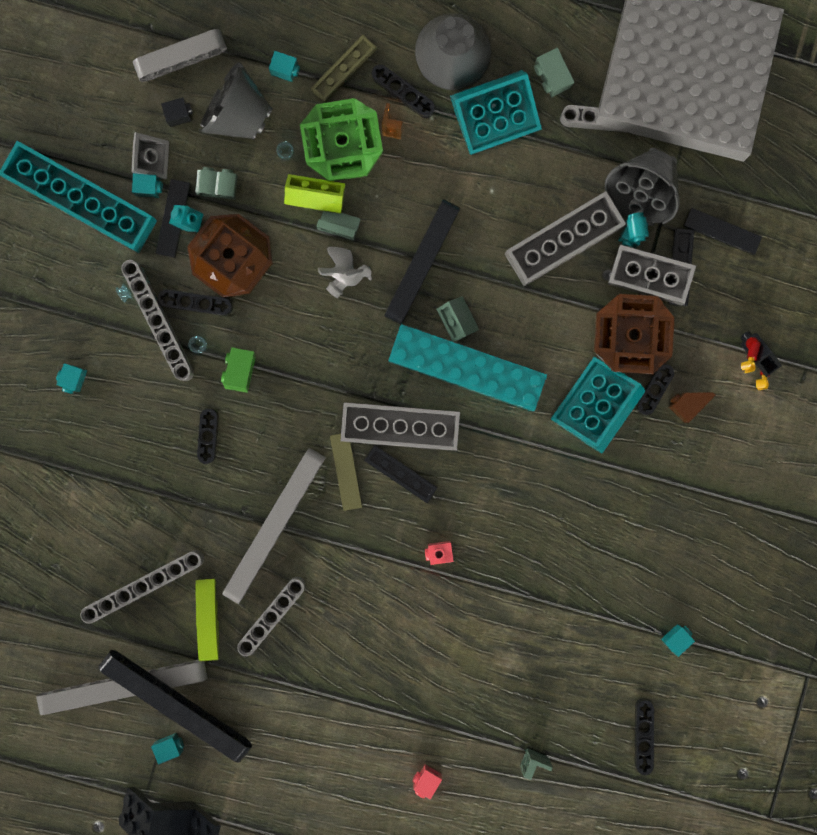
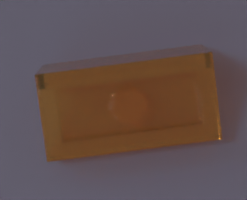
M386 103L382 121V136L401 139L402 121L390 119V103Z

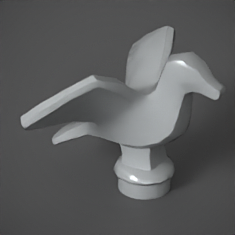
M328 247L327 251L336 265L333 268L318 267L320 275L335 278L326 288L335 298L343 295V289L346 286L357 285L363 277H367L370 281L372 280L370 267L363 265L358 269H354L352 253L344 248Z

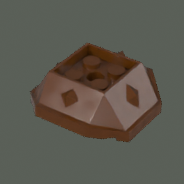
M240 214L210 216L187 246L192 275L223 298L250 294L273 264L270 237ZM228 250L234 251V256L231 259L225 258V253Z
M618 294L596 313L594 353L613 372L654 374L672 357L675 318L658 296ZM631 330L637 333L636 340H632L629 337Z

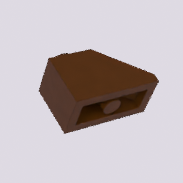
M713 392L677 393L670 400L671 404L668 407L684 423H689L716 395Z

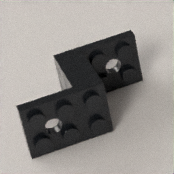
M128 787L127 793L124 796V805L119 816V826L128 835H219L221 825L193 801L152 803L135 787Z

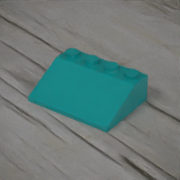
M523 70L450 96L470 155L542 129L529 77Z
M593 357L551 420L602 454L645 393V389L637 381L621 372H613L603 361Z

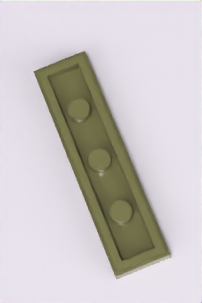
M363 34L310 90L323 103H326L377 50V47Z
M341 434L331 435L330 440L343 511L362 508L351 442L341 441Z

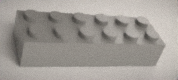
M607 191L506 250L505 256L523 286H526L622 229L626 223Z
M344 403L341 441L457 451L460 412Z

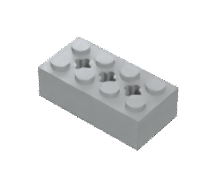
M620 245L608 285L647 296H658L661 300L683 305L685 304L696 266ZM631 266H635V270H637L633 275L628 271ZM653 271V275H656V278L650 280L646 274ZM671 276L675 283L668 285L665 279Z

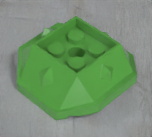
M355 98L316 104L308 116L300 123L306 164L328 181L368 176L383 153L377 112ZM339 138L347 139V143L344 145L337 143Z

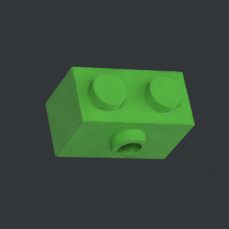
M231 347V351L227 353L225 359L227 369L223 371L221 376V382H223L225 389L248 393L256 358L253 351Z

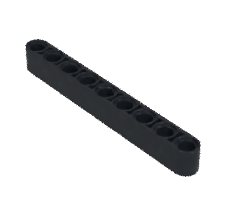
M110 650L99 664L98 668L104 675L234 762H241L252 748V744L247 738L118 651Z

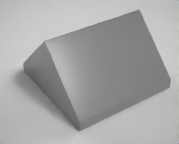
M135 132L131 172L135 174L157 175L160 179H167L169 141Z

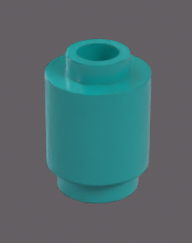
M643 212L628 215L629 239H634V242L645 241V237L649 236L647 220Z

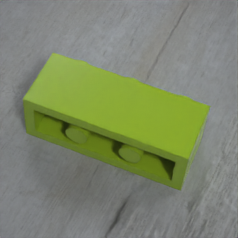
M288 174L285 184L284 204L341 213L344 203L345 183Z

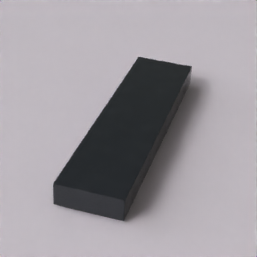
M174 179L170 181L156 249L157 255L176 258L182 229L169 224L174 205L187 206L191 187L189 182Z
M694 208L690 209L683 225L685 228L695 230L697 233L751 255L756 254L762 236Z
M674 229L673 260L692 265L695 230ZM670 276V283H669V285H671L672 283H675V281L672 280L673 277H671V276ZM688 291V295H687L685 304H683V305H678V304H675V303L668 302V305L686 306V307H687V306H688V301H689V291Z
M374 445L364 460L426 503L429 502L438 488L376 445Z

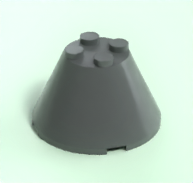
M444 14L431 20L422 29L416 42L415 57L422 75L430 83L446 90H460L475 84L484 75L490 63L491 44L483 27L474 19L462 14Z
M237 62L225 76L223 89H217L200 124L203 129H199L202 133L254 139L257 133L260 134L266 125L263 121L265 117H269L273 108L268 104L244 66Z
M651 148L648 152L613 168L605 180L604 187L619 213L628 219L630 214L643 212L648 226L661 222L665 224L672 220L680 205L677 159L656 148Z

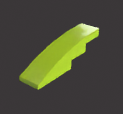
M215 579L196 580V625L199 661L219 660V621L217 620Z

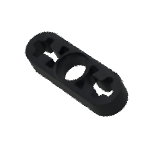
M662 365L651 377L645 388V393L636 404V409L640 414L649 415L654 412L674 377V369L670 365ZM661 370H668V377H664L661 382L655 381L656 378L659 380L662 377ZM654 384L660 387L658 395H653L650 392V388ZM646 394L650 398L656 399L655 402L653 400H650L648 404L650 409L643 411V406L641 404L646 403L649 399L645 397Z
M205 409L200 414L197 458L203 464H210L216 458L219 415L214 409ZM209 412L214 416V419L210 420V426L214 425V429L203 428L204 425H208V419H205V415H208ZM205 431H211L213 434V439L210 442H206L203 439ZM202 444H213L212 448L208 447V453L211 454V457L205 461L202 453L206 452V447H202Z

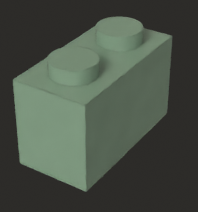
M558 47L536 58L535 72L538 76H541L543 88L546 93L550 94L551 98L572 88L574 80Z

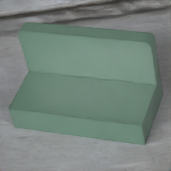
M323 211L321 220H318L316 227L320 231L354 241L360 224V218L344 213Z
M462 296L448 301L437 308L453 342H457L479 330Z
M528 748L526 749L520 764L524 778L532 780L537 766L552 771L553 766L548 756Z

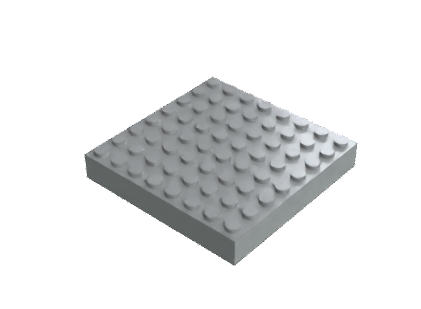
M625 0L595 123L604 125V127L744 162L752 152L784 9L749 0Z

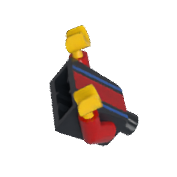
M747 331L741 336L743 341L741 346L747 353L746 358L748 361L741 363V369L745 370V374L754 372L756 364L761 370L760 375L762 376V379L756 380V388L758 390H765L769 387L767 377H770V374L782 365L757 333L752 335L750 331Z

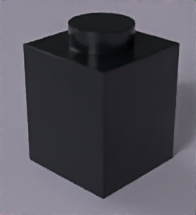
M183 97L161 103L165 120L170 127L192 121L191 114H193L191 104L190 102L187 103Z

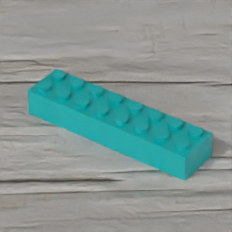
M16 141L0 170L1 177L137 253H140L158 221L148 213L19 141Z
M402 324L400 325L388 362L532 412L536 409L547 374Z

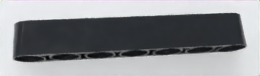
M445 199L442 200L384 317L400 325L403 323L460 211V207Z

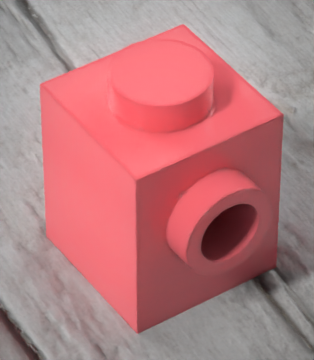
M451 541L428 544V549H425L426 561L430 560L431 565L454 562Z
M425 764L421 772H417L412 780L415 793L421 798L425 799L427 797L431 800L442 781V774Z

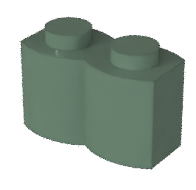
M203 167V170H197L195 193L198 196L235 199L238 177L229 169H222V172H216L214 168Z

